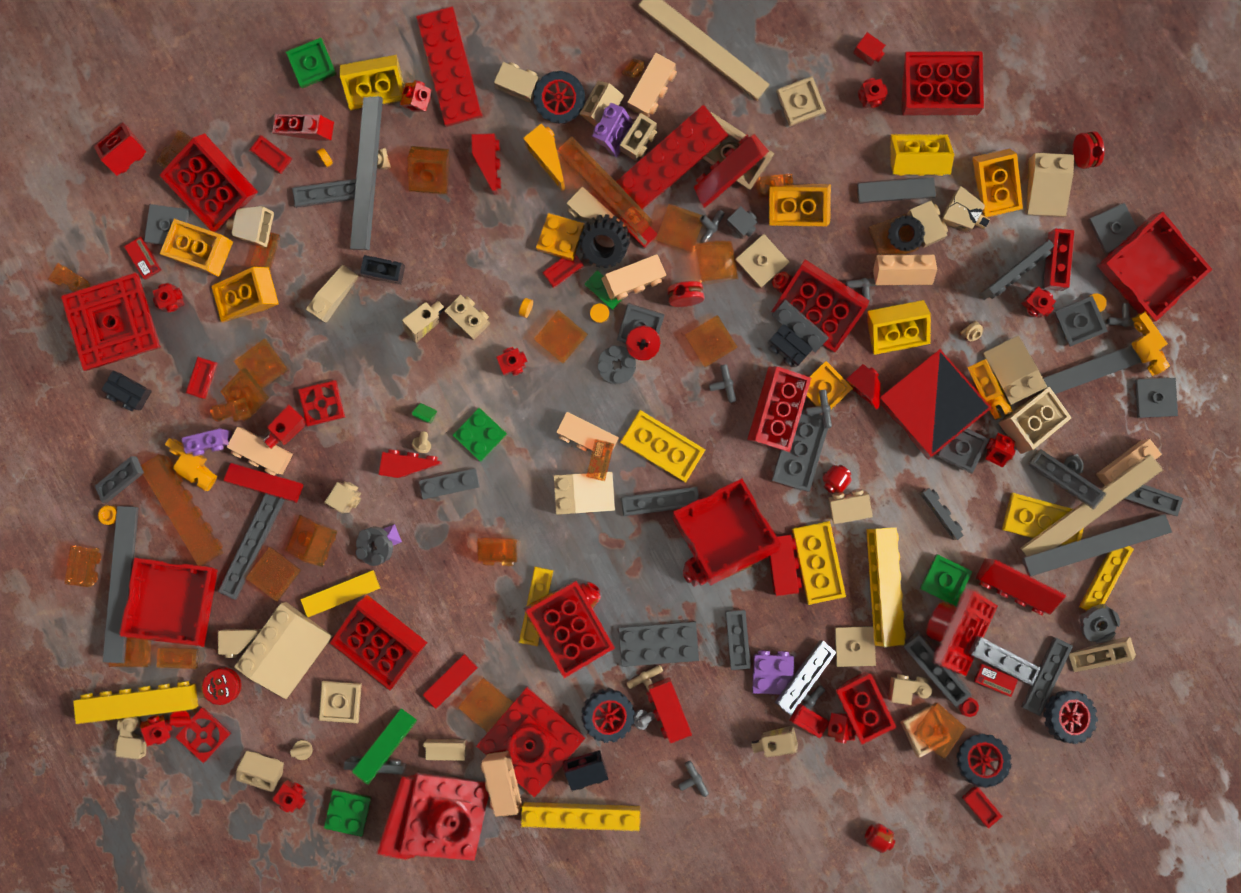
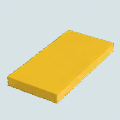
M639 410L620 441L627 448L685 483L705 452L704 448Z
M1011 493L1002 530L1034 538L1073 509ZM1084 528L1059 546L1080 541Z
M830 521L793 528L792 534L796 541V553L807 604L810 605L846 597Z

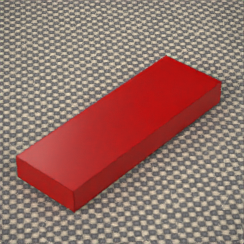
M464 654L423 696L437 709L478 666Z

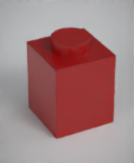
M867 32L856 46L853 54L872 66L875 61L879 63L885 54L883 49L886 45Z

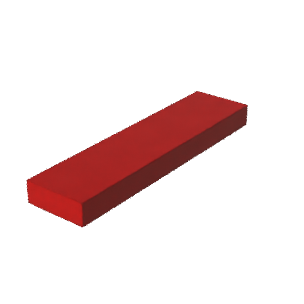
M230 463L223 480L229 484L297 503L304 486L299 482Z

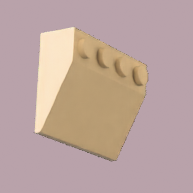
M284 602L279 605L234 668L249 679L287 699L333 636L289 603Z

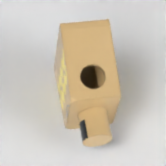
M439 301L435 302L431 307L428 303H424L402 320L403 330L417 343L439 323L438 315L445 310L444 306Z
M794 726L764 732L761 740L752 741L753 752L764 751L766 757L795 753L798 747ZM770 741L775 742L776 745L770 744Z

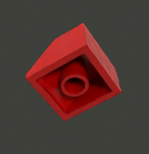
M124 122L94 145L100 160L116 176L120 173H125L132 163L141 160L146 153L144 146Z

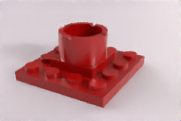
M138 273L61 296L83 371L92 370L161 348Z
M968 588L960 597L959 607L941 602L934 609L933 617L930 618L927 626L928 637L942 643L941 647H938L935 652L934 662L967 676L975 656L968 652L976 636L984 638L998 605Z
M527 686L476 747L485 755L509 751L517 783L535 798L561 768L563 761H566L586 737ZM527 742H532L533 746H527Z
M416 773L398 852L405 855L475 861L489 792H487L485 786L486 781Z

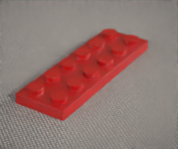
M453 6L416 16L445 126L448 127L482 118Z
M703 104L616 182L638 210L642 211L729 135Z

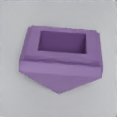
M395 524L384 528L388 533L386 536L389 541L392 540L393 546L402 542Z

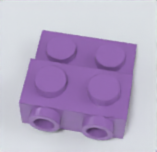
M610 103L605 108L600 123L595 126L592 137L599 145L604 146L611 155L617 157L620 152V144L634 122L623 107Z
M216 429L184 437L182 441L185 453L192 454L194 457L204 455V451L210 449L212 452L223 450V446L229 445L228 439L232 438V433L229 430Z
M759 650L758 654H753L752 693L781 694L792 679L794 656L789 655V651H778V654H770V651Z

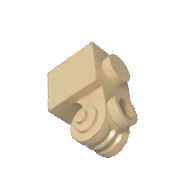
M897 674V677L891 676L888 700L911 705L914 692L921 698H928L932 693V688L928 684V678L916 677V680H911L908 675Z
M137 716L119 719L117 731H120V735L114 745L116 757L140 759L146 755L147 745L144 737L136 735L134 730L140 727L141 723L140 718Z

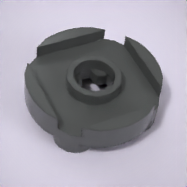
M614 345L601 353L598 359V370L601 377L608 383H625L635 373L636 360L629 354L627 348ZM620 360L622 368L614 370L612 362Z
M376 526L360 531L356 541V556L371 566H377L388 561L393 552L392 540L389 541L386 536L388 533ZM373 542H375V546L377 547V549L375 550L372 547Z
M1106 604L1090 608L1082 613L1079 618L1081 622L1080 630L1083 636L1089 641L1096 643H1105L1111 640L1116 634L1114 631L1117 626H1120L1119 615ZM1104 621L1101 623V627L1097 626L1098 622Z

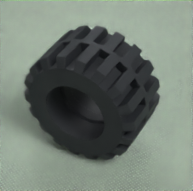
M605 214L604 217L597 215L596 219L593 217L586 223L580 236L579 246L581 247L579 250L580 253H584L583 258L585 260L589 259V264L595 263L598 268L601 265L604 268H608L609 265L614 267L616 263L622 261L630 243V233H627V226L623 227L624 222L622 220L618 222L617 217L613 216V218H610L608 214ZM595 236H608L614 242V246L607 248L599 245L595 240Z

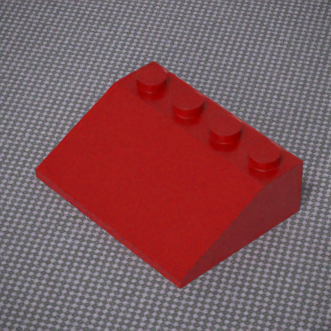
M983 51L905 52L902 115H979L984 109Z
M205 133L193 137L160 174L162 179L212 232L220 229L229 218L236 214L237 209L246 206L258 193Z
M805 259L771 312L774 313L786 299L829 337L823 345L836 353L867 308L870 300Z
M577 581L524 607L526 614L563 678L568 677L615 649Z
M366 595L356 604L330 642V644L390 691L428 643L369 595Z

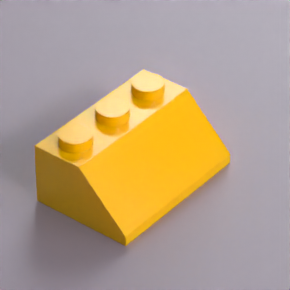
M397 55L340 65V78L350 110L362 108L363 97H382V104L401 101L404 85Z
M891 134L890 164L893 174L900 176L906 174H916L918 176L925 174L937 176L951 175L954 152L948 135Z
M924 300L867 311L868 330L874 355L930 344L931 313Z

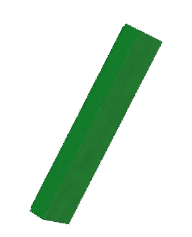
M401 708L352 773L368 785L415 725L417 719Z

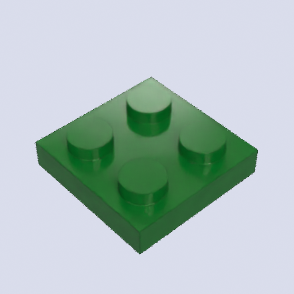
M322 38L286 51L301 89L337 75Z
M478 408L453 434L480 462L507 435L481 408Z
M936 554L920 589L957 606L973 571Z
M333 789L324 829L362 837L372 797Z

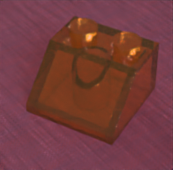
M411 146L407 157L409 191L447 194L450 169L449 149Z
M711 241L695 244L694 252L698 275L703 285L738 279L732 241Z
M299 515L285 551L304 562L323 567L338 531L308 517Z
M477 538L478 561H483V565H494L495 562H502V566H514V562L517 563L519 561V539Z

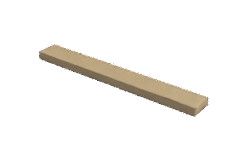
M643 0L639 4V8L755 100L758 101L769 87V83L663 0Z
M1149 453L1101 488L1106 493V496L1094 510L1081 503L1022 546V551L1028 557L1057 548L1163 469Z

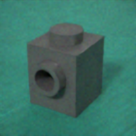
M740 206L727 219L726 224L743 239L745 236L750 237L756 231L757 221L755 220L756 216L751 211H746Z

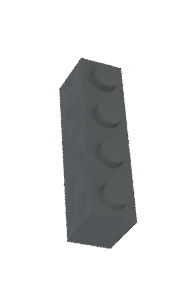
M919 630L905 640L904 648L955 707L971 696L970 689L954 670L934 662L936 650Z

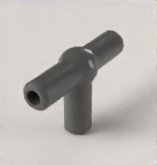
M718 210L712 221L705 215L700 217V221L707 227L700 240L701 244L707 245L713 233L717 231L718 225L725 215L722 210Z
M874 278L846 281V286L849 288L862 287V296L870 300L869 286H880L875 285Z
M1130 303L1122 304V318L1108 317L1106 323L1123 327L1134 326L1133 320L1130 319Z
M727 364L720 366L723 381L709 384V389L712 392L725 388L728 401L731 403L736 401L733 380L730 377Z
M824 389L819 391L821 406L806 408V415L822 413L824 428L828 429L832 427L831 407L828 404L827 391Z
M819 685L810 696L806 694L802 699L804 701L802 705L808 709L813 707L817 699L825 692V688Z
M691 761L685 762L684 765L691 778L681 782L678 785L679 789L683 791L696 785L702 797L708 796L709 792L702 781V776L698 774Z

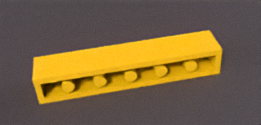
M897 528L866 529L875 646L882 647L905 645L906 633L903 625V593L900 583L901 572L899 569L900 554L898 552L899 536Z
M189 681L178 682L177 686L170 687V683L160 684L156 689H151V686L139 687V691L132 692L131 688L119 690V693L112 694V691L100 692V696H93V693L82 694L79 699L73 701L76 724L191 710L199 707L196 683L189 684Z
M523 802L521 827L640 831V806Z

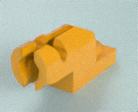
M1146 312L1132 318L1134 327L1143 335L1131 344L1142 363L1150 362L1147 370L1152 376H1156L1170 366L1163 351H1159L1168 343Z
M987 359L967 367L980 395L992 407L990 412L994 419L997 420L1002 417L999 409L996 408L997 405H1001L1005 415L1012 413L1013 410Z
M169 438L165 445L170 447L169 451L180 456L174 465V470L178 475L191 483L198 482L197 486L199 488L209 491L216 482L217 475L213 474L204 465L207 458L202 455L193 457L192 454L185 453L183 443Z

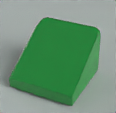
M420 403L412 414L423 421L432 423L437 410Z

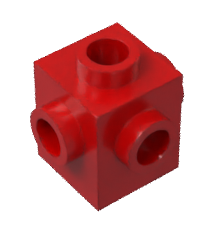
M875 78L865 80L858 91L859 100L864 108H875L882 105L887 95L886 85L882 83L881 79L875 80Z
M414 80L412 83H405L400 105L414 112H425L430 102L432 89L426 87L425 83Z
M161 284L158 286V289L153 291L155 306L165 312H174L179 307L184 306L183 294L180 288L172 284Z
M1038 286L1028 294L1021 304L1027 309L1029 315L1034 318H1040L1044 315L1047 317L1054 310L1053 305L1056 300L1053 299V295L1049 291L1043 290Z
M514 347L503 350V354L496 357L504 376L510 374L516 376L523 373V369L526 368L525 363L528 362L524 351L520 352L518 348L514 349ZM512 359H516L514 364H510Z
M997 433L994 438L989 439L985 447L988 449L985 459L1003 468L1008 460H1011L1015 455V441L1008 436Z
M695 558L688 559L683 569L684 579L691 583L693 587L698 584L704 585L708 581Z
M831 713L828 724V736L835 738V741L839 743L855 740L856 733L847 714Z
M164 714L160 716L153 715L147 721L140 723L141 732L147 747L153 744H163L171 738L170 731L173 728L169 726V719L166 720Z
M287 780L283 783L273 801L279 804L281 810L293 813L296 809L300 810L306 802L304 797L307 792L304 791L302 785Z

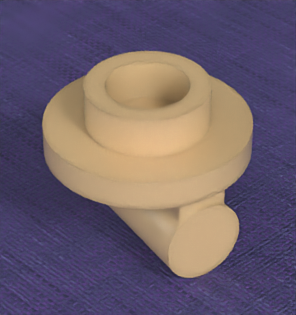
M385 148L378 149V169L391 168Z
M975 320L962 330L960 334L969 341H975L981 337L983 327Z
M421 432L420 437L413 440L412 447L417 452L427 453L430 451L431 444L427 440L428 433Z
M300 740L295 743L290 753L292 757L306 760L311 756L313 748L308 741Z

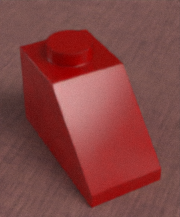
M862 364L846 380L854 392L877 410L880 404L881 383L878 379L879 374L874 368H868Z

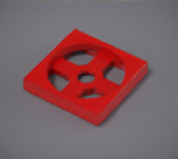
M336 380L298 389L307 427L346 418ZM322 388L331 389L335 396L326 398L323 395ZM314 390L316 398L313 402L306 403L309 393ZM319 400L325 401V405L323 407L318 406ZM337 404L338 409L336 413L329 417L327 408L330 405ZM318 410L321 419H314L308 411Z
M202 707L190 720V726H185L175 738L202 763H205L231 735V732ZM197 719H208L211 722L206 727H201L196 721ZM216 727L219 730V741L212 737V731ZM189 728L196 733V738L192 743L187 740V730ZM205 731L207 738H201L200 733ZM205 742L212 748L208 752H200L197 749Z

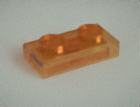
M159 647L157 651V668L197 669L199 649Z

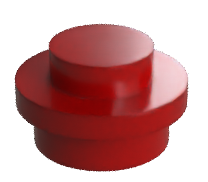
M969 697L959 705V710L964 716L973 717L979 711V704L974 698Z

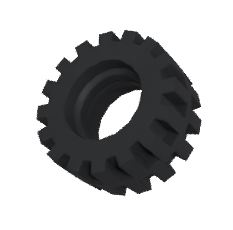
M901 216L895 219L888 230L890 243L901 251L915 250L924 241L925 228L918 219L912 216ZM905 225L911 226L915 232L913 239L909 242H904L899 237V231Z

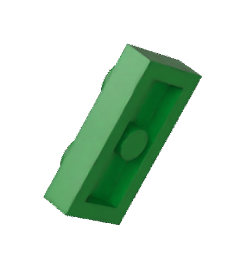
M597 270L584 285L613 311L623 299L617 300L615 298L610 300L602 281L604 276Z

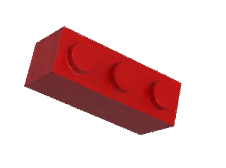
M1055 228L1048 233V240L1054 244V247L1049 250L1051 254L1046 257L1043 289L1064 291L1070 287L1075 230Z
M791 535L777 536L781 543L780 549L769 556L774 595L781 596L799 593V588H802L801 579L797 577L796 569H799L798 558H794L793 550H796L795 538H792Z
M670 677L648 685L649 692L646 693L650 703L654 702L656 709L653 711L657 721H662L663 727L660 729L664 739L668 738L671 744L691 736V730Z

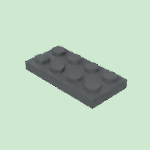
M1048 240L1037 247L979 295L983 300L989 297L993 299L1000 295L1009 285L1015 283L1024 273L1030 271L1039 261L1050 255L1051 252L1049 250L1054 247V244Z
M802 409L790 452L780 451L772 478L773 482L810 492L828 429L824 428L822 415L807 416L806 410Z
M696 621L619 627L622 667L699 661Z

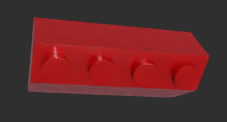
M747 134L739 141L740 146L736 150L732 147L724 154L725 160L722 162L718 160L710 167L712 171L708 175L703 173L696 179L698 184L693 188L704 208L769 152L755 134L750 137Z
M778 366L768 367L747 440L790 452L811 377Z
M985 558L975 578L980 581V586L989 590L992 587L998 590V595L1008 598V596L1015 598V603L1023 607L1027 604L1033 607L1031 611L1041 616L1044 613L1051 615L1066 597V594L995 559Z
M415 775L405 776L401 779L377 851L379 855L405 860L416 856L400 854L398 852Z

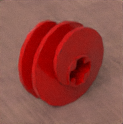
M649 326L635 327L627 335L626 348L629 354L637 360H650L656 356L660 349L661 341L659 334ZM642 339H645V343L648 344H646L645 347H641V343L638 342H641Z

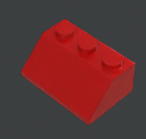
M863 672L847 680L836 689L837 695L861 745L896 728L871 673Z

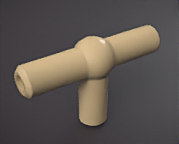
M658 665L647 672L640 673L639 676L628 681L626 684L631 689L643 682L649 692L648 685L653 684L650 678L663 672L661 665Z

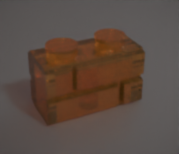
M83 545L70 546L64 584L92 587L97 582L98 572H96V566L101 560L99 548Z

